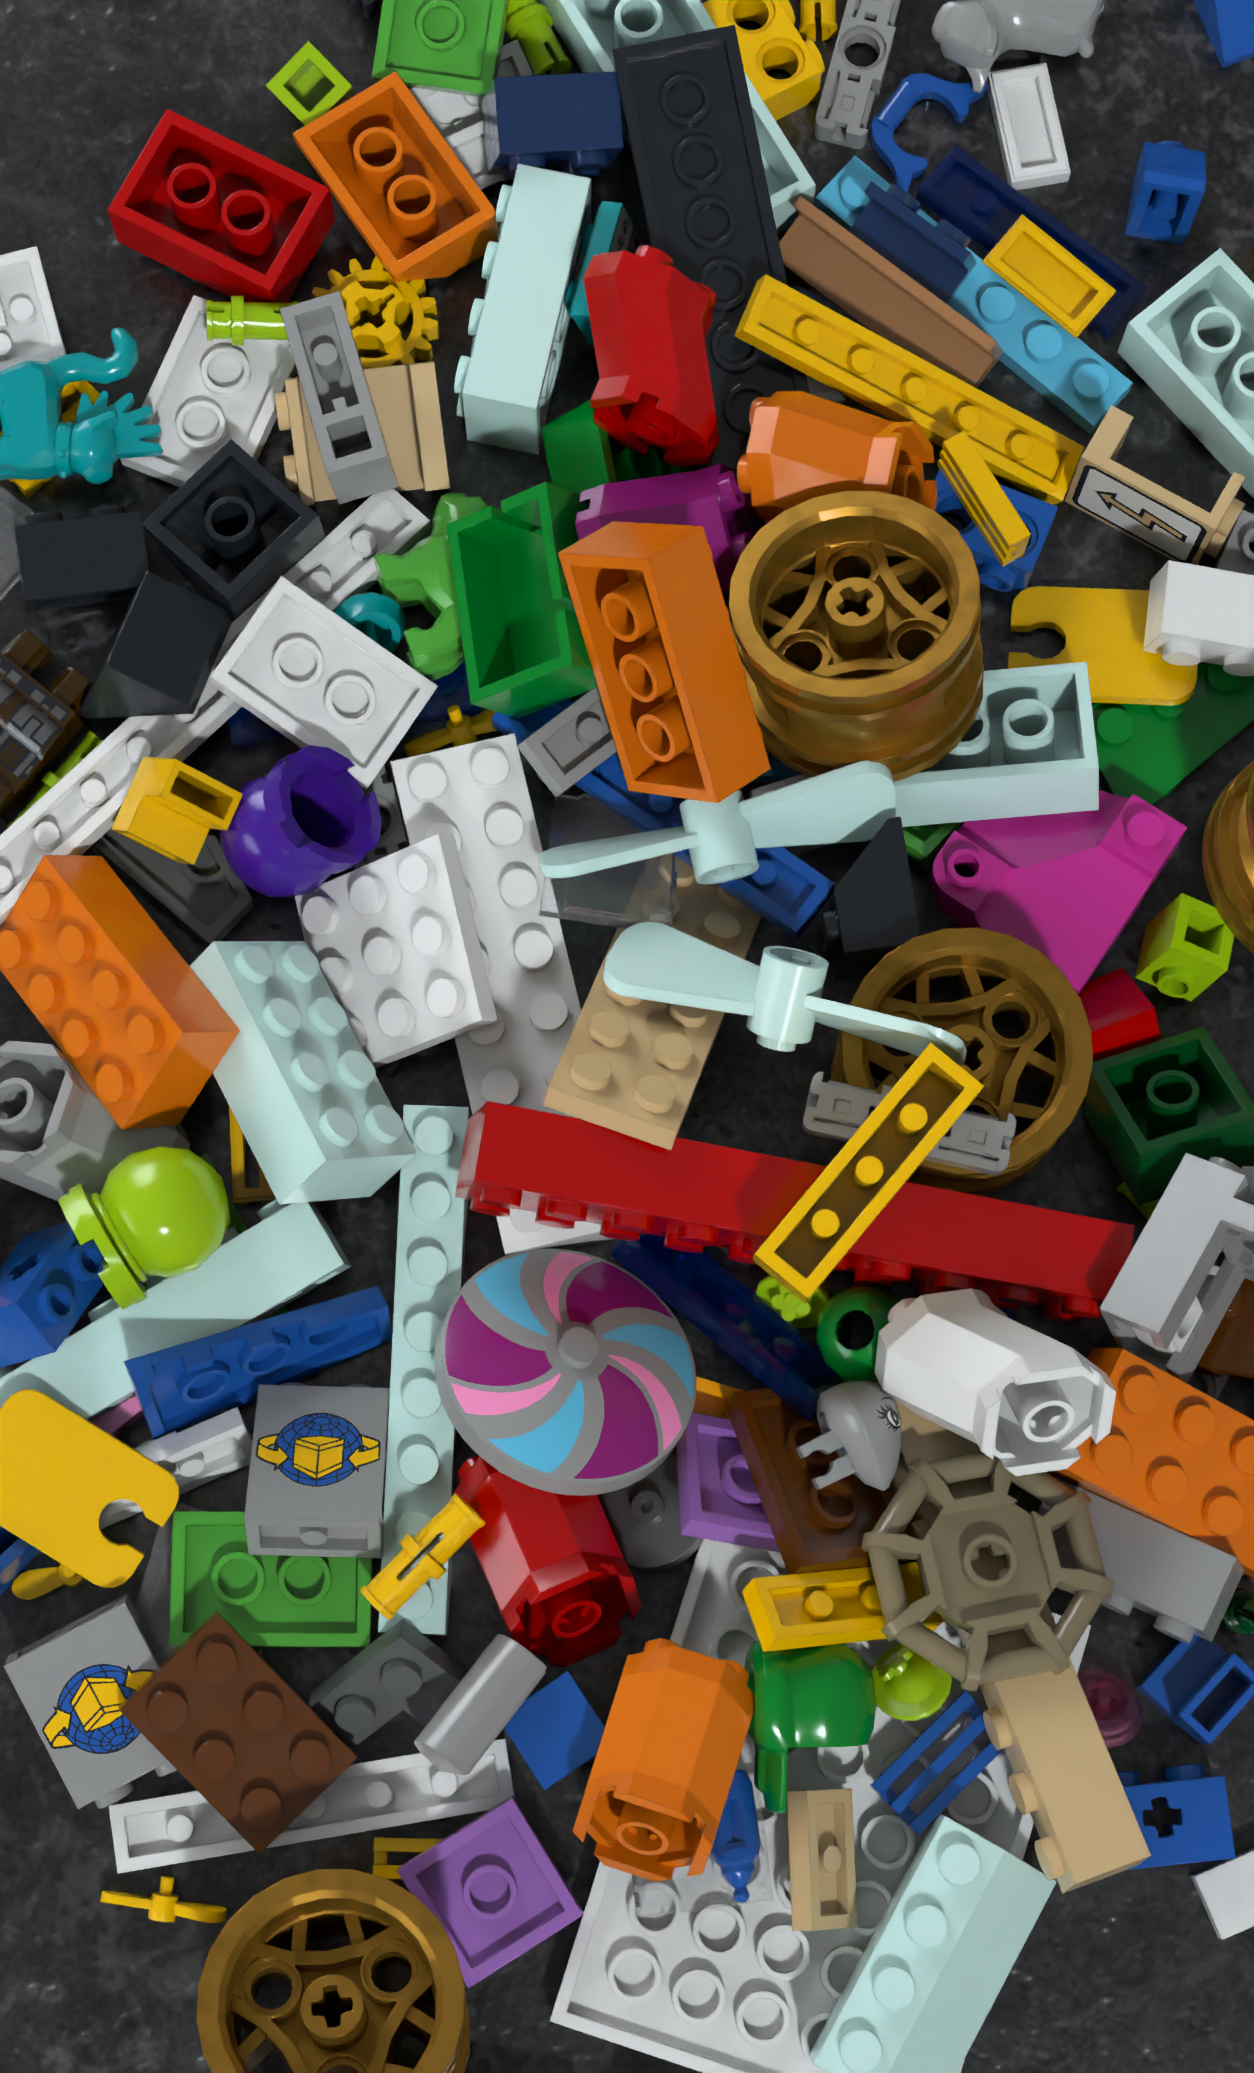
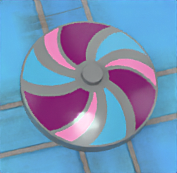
M533 1249L514 1253L488 1264L473 1275L455 1296L443 1319L435 1345L434 1367L438 1392L445 1411L461 1437L483 1460L501 1473L520 1483L546 1492L577 1496L598 1495L625 1488L645 1478L668 1457L676 1446L690 1421L696 1397L695 1363L690 1345L677 1318L664 1301L636 1276L614 1263L583 1252L565 1249Z

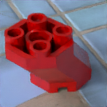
M639 246L635 254L622 250L611 253L604 252L593 256L583 280L600 378L590 399L591 408H596L593 414L594 424L629 450L646 455L650 444L665 449L666 453L662 461L678 467L710 464L719 443L705 338L713 321L712 310L717 300L716 293L701 283L691 281L675 267H672L673 260L668 254L651 246Z
M479 1455L466 1460L458 1470L457 1474L461 1483L452 1496L457 1493L486 1523L482 1528L479 1527L468 1540L509 1637L533 1654L546 1655L550 1665L566 1667L613 1646L622 1634L618 1622L627 1610L633 1620L642 1609L634 1577L623 1558L598 1496L563 1495L546 1492L508 1477L488 1464Z

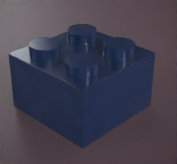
M616 71L494 77L481 101L487 175L503 174V182L507 184H513L518 164L552 171H563V173L591 179L600 177L599 169H607L624 148L620 93Z

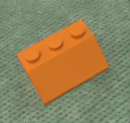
M396 71L293 133V139L326 186L330 188V192L394 282L449 277L483 256L489 241L498 242L496 210Z

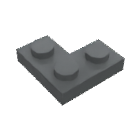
M402 1619L314 1688L310 1693L309 1706L326 1723L358 1745L402 1710L426 1727L469 1670Z

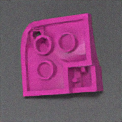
M1099 790V810L964 822L957 832L954 830L937 854L930 871L929 885L934 898L942 910L962 928H982L1008 934L1036 948L1065 974L1079 995L1140 906L1153 882L1177 849L1187 827L1135 794H1132L1129 799ZM966 865L974 871L975 875L972 877H962L955 871L954 867Z

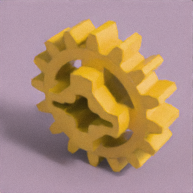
M375 256L370 270H362L360 263L354 258L349 263V275L343 277L333 269L327 272L331 287L329 291L319 287H314L312 290L313 299L340 291L363 369L415 363V358L422 361H431L433 357L432 345L427 340L439 339L438 321L432 319L437 315L435 298L424 297L426 294L424 279L412 280L409 283L407 281L394 282L389 273L384 271V266L377 256ZM412 314V330L405 341L401 336L400 329L408 324L407 317Z

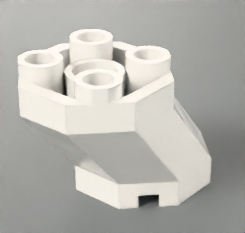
M962 1289L920 1295L918 1298L903 1299L891 1308L888 1314L889 1323L879 1331L875 1375L882 1390L917 1415L978 1444L981 1452L992 1460L994 1455L998 1457L1004 1468L1015 1476L1067 1469L1081 1458L1077 1450L1079 1445L1090 1436L1096 1445L1110 1433L1116 1390L1108 1375L1074 1348L1009 1319L1004 1312L993 1305L989 1296L979 1289Z

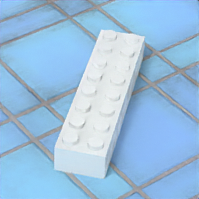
M515 733L390 761L409 845L411 846L436 834L454 835L495 1006L498 1021L454 1037L472 1115L487 1101L574 1117L543 1106L548 1085L581 1013V1008L550 879L542 875L537 856L543 850ZM510 1209L508 1217L496 1216L505 1256L533 1249L570 1250L614 1239L600 1235L601 1225L595 1223L575 1221L573 1229L555 1228L536 1223V1212L520 1209Z

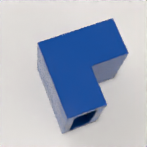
M1194 1635L1190 1644L1176 1640L1135 1687L1195 1744L1210 1745L1254 1696V1671L1235 1653L1226 1654L1214 1641L1210 1642Z
M567 1671L527 1698L504 1729L543 1789L546 1790L597 1754L605 1727Z

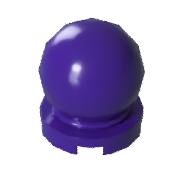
M308 745L296 753L285 756L275 764L268 775L245 783L238 791L243 794L228 830H220L219 838L230 871L250 888L268 897H293L319 888L332 873L337 874L360 863L367 852L374 849L379 843L382 819L374 791L365 795L358 781L347 771L355 765L350 759L331 748Z

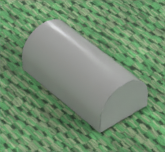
M496 1634L414 1741L415 1746L440 1771L469 1775L545 1675L547 1667L530 1651L513 1639L502 1634Z

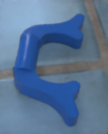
M925 73L912 74L901 80L897 89L877 115L874 116L869 131L870 143L890 169L895 185L908 192L911 179L922 176L927 167V160L925 158L906 153L893 139L894 130L914 104L922 99H934L946 106L957 122H963L967 117L969 105L984 96L987 82H985L980 94L973 92L972 82L965 84L951 83Z

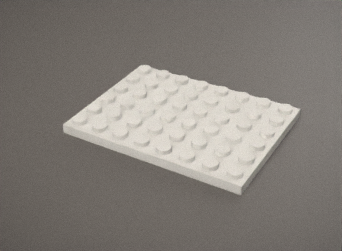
M704 1539L699 1546L670 1641L676 1643L681 1648L718 1660L735 1661L745 1668L747 1651L759 1638L742 1590L753 1578L788 1575L780 1552ZM1052 1613L1055 1623L1057 1624L1059 1619L1061 1618V1615ZM944 1620L933 1631L958 1648L963 1646L957 1629L949 1626ZM1091 1625L1087 1626L1069 1656L1076 1674L1080 1667ZM879 1639L848 1644L857 1649L868 1663L872 1672L873 1666L883 1653L893 1646L902 1643L897 1640L889 1642L888 1639ZM952 1677L949 1696L941 1708L928 1718L916 1721L894 1719L882 1712L876 1704L874 1729L869 1743L865 1745L788 1748L787 1791L852 1788L858 1927L820 1931H792L787 1798L784 1814L773 1813L766 1809L763 1794L754 1784V1741L747 1733L736 1771L746 1770L752 1782L761 1842L759 1855L754 1862L755 1871H753L752 1877L746 1886L750 1894L749 1899L743 1903L736 1902L733 1899L735 1888L729 1884L724 1875H721V1867L714 1862L711 1854L703 1874L687 1877L690 1865L674 1868L671 1880L659 1882L605 1866L600 1861L554 2004L550 2022L702 2073H828L814 2065L809 2058V2054L932 1824L931 1822L919 1835H916L869 1785L965 1691L961 1689V1682ZM979 1685L976 1692L966 1690L982 1710H989ZM963 1712L890 1785L893 1791L899 1795L973 1720ZM984 1732L909 1805L916 1815L990 1742V1738ZM1003 1749L940 1815L950 1818L1023 1861L1034 1822L1030 1813L1023 1815L1019 1811L1013 1799L1009 1786V1776L1013 1775L1014 1772L1005 1749ZM963 2063L961 2064L957 2073H961Z

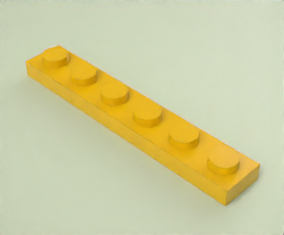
M766 274L757 280L735 332V337L894 422H917L928 440L941 447L943 441L965 430L993 475L1049 504L1056 505L1063 501L1084 446Z

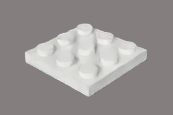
M436 834L328 881L319 888L295 896L304 940L310 951L318 959L323 976L338 1004L344 1009L355 1037L374 1068L498 1021L454 835Z

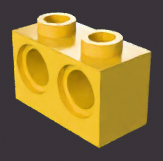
M708 0L702 3L717 28L735 25L744 72L775 121L818 100L821 75L825 71L824 62L815 43L811 39L803 41L794 26L795 15L789 0ZM743 21H754L762 27L757 30H745L737 24ZM773 69H782L789 72L792 76L787 79L778 80L766 73Z

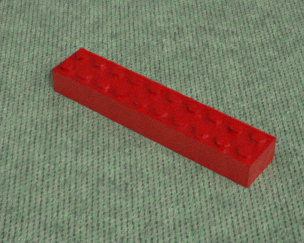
M487 1101L468 1119L455 1197L471 1200L470 1210L481 1214L508 1217L510 1209H520L536 1212L535 1222L545 1226L573 1229L575 1221H584L600 1224L599 1234L605 1237L638 1241L640 1233L664 1236V1247L669 1249L702 1253L704 1246H717L729 1249L727 1258L730 1260L756 1264L753 1261L756 1251L827 1166L676 1137L672 1150H668L579 1118ZM906 1182L833 1270L855 1272V1283L883 1285L888 1288H893V1281L917 1284L916 1294L918 1295L970 1288L979 1289L987 1294L993 1305L1001 1311L1011 1308L1015 1312L1018 1310V1305L1041 1307V1318L1064 1323H1079L1080 1317H1100L1101 1311L1099 1308L1132 1250L1135 1226Z

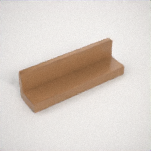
M800 196L793 205L799 216L779 242L784 267L868 330L977 388L1004 353L998 342Z

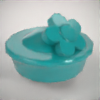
M372 592L356 594L344 600L334 611L336 615L390 653L396 650L406 629L405 613L398 602L383 594Z

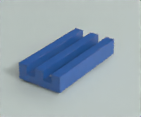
M966 1690L869 1785L916 1835H919L1003 1750H996L990 1741L917 1815L909 1807L982 1732L988 1736L983 1720V1712L985 1710L978 1706L975 1699ZM965 1712L973 1721L897 1795L890 1785Z

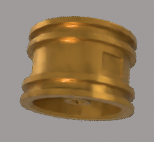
M841 491L814 497L780 513L757 532L742 551L731 577L729 611L733 635L742 666L746 673L748 689L758 725L763 734L765 748L785 766L809 778L859 761L871 760L870 762H877L887 766L892 773L893 781L906 779L932 767L956 748L975 721L983 699L984 679L983 646L979 635L981 614L980 578L973 553L958 530L935 510L907 497L880 491Z
M945 928L914 937L886 954L864 977L850 1003L851 1006L929 1024L963 1040L967 1049L964 1061L966 1065L961 1067L984 1085L981 1092L966 1110L999 1117V1121L1004 1122L1006 1115L1011 1113L1016 1118V1127L1026 1129L1011 1140L1009 1149L1011 1153L1008 1165L999 1175H989L924 1160L906 1182L979 1196L1001 1190L1029 1173L1050 1151L1057 1139L1072 1123L1087 1094L1093 1065L1091 1028L1082 1001L1065 974L1036 948L1011 935L982 928ZM933 987H959L963 999L947 1003H929V989ZM911 994V1002L902 1000ZM999 1012L1015 1014L1024 1025V1035L1017 1039H1007L1000 1036L993 1027L992 1016ZM840 1030L831 1066V1080L876 1090V1094H880L883 1085L894 1087L919 1056L913 1054L903 1057L893 1056L880 1043ZM1038 1048H1040L1041 1054L1036 1052ZM1021 1073L1046 1086L1042 1108L1013 1102L1017 1081ZM872 1077L882 1082L877 1089Z
M317 1869L284 1878L254 1895L227 1921L209 1950L198 1984L196 2022L203 2055L212 2073H250L271 2050L285 2062L292 2073H465L470 2056V2017L466 2002L465 1985L456 1949L439 1919L414 1894L384 1877L353 1869ZM329 1936H349L351 1945L329 1951H311V1941ZM398 1963L406 1966L411 1971L412 1975L409 1983L398 1992L387 1993L374 1985L376 1974L382 1967L388 1964ZM283 1980L292 1986L290 1998L281 2007L270 2010L256 2004L258 1991L268 1981ZM433 2000H435V2020L422 2012ZM341 2015V2025L332 2028L333 2017ZM243 2027L251 2032V2034L241 2043V2030ZM408 2031L428 2043L415 2069L392 2064L395 2052Z

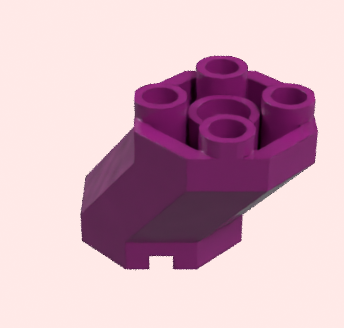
M722 463L698 471L608 483L582 491L579 502L588 505L589 509L577 512L575 521L579 540L612 521L703 526L712 551L713 563L724 602H729L731 577L742 551L762 528L761 517L752 506L751 494L742 493L738 487L737 470Z

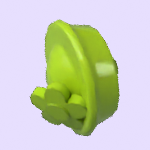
M770 1274L759 1282L755 1291L757 1302L766 1314L781 1323L799 1328L817 1327L819 1313L831 1299L830 1285L826 1280L823 1281L804 1304Z
M903 1644L895 1645L883 1653L872 1668L876 1704L882 1712L894 1719L916 1721L928 1718L941 1708L950 1694L952 1676Z

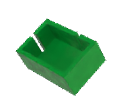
M543 482L500 501L501 509L488 506L446 525L472 705L521 718L598 688L558 552L579 541L575 525L577 512L589 509L588 505L579 502V494L551 483Z

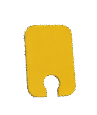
M1035 586L1022 590L1014 598L1011 612V632H1031L1037 628L1044 627L1054 629L1064 638L1065 647L1060 654L1048 659L1036 658L1029 653L1009 652L1008 669L1087 662L1091 703L1180 705L1188 701L1195 692L1198 664L1191 666L1173 665L1165 662L1160 654L1143 652L1149 590Z
M22 1389L13 1393L0 1409V1526L95 1585L103 1588H115L124 1584L132 1576L145 1554L128 1543L118 1544L110 1541L100 1528V1514L108 1503L117 1499H127L135 1502L142 1508L146 1518L163 1527L179 1499V1485L175 1476L163 1466L44 1392L36 1389Z

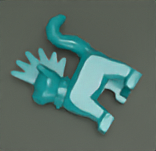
M117 327L111 330V339L115 349L111 357L102 359L80 352L59 355L45 362L28 360L0 371V419L3 436L0 437V481L7 479L40 480L49 479L56 475L64 479L77 473L90 483L102 484L112 478L113 464L117 459L159 456L163 453L161 445L146 442L162 434L161 427L156 424L141 425L153 416L152 407L147 405L128 412L135 402L132 393L125 394L111 406L107 391L100 393L94 405L91 404L89 396L84 393L80 398L75 423L70 421L62 422L61 392L65 385L77 381L109 384L128 377L138 362V343L126 329Z

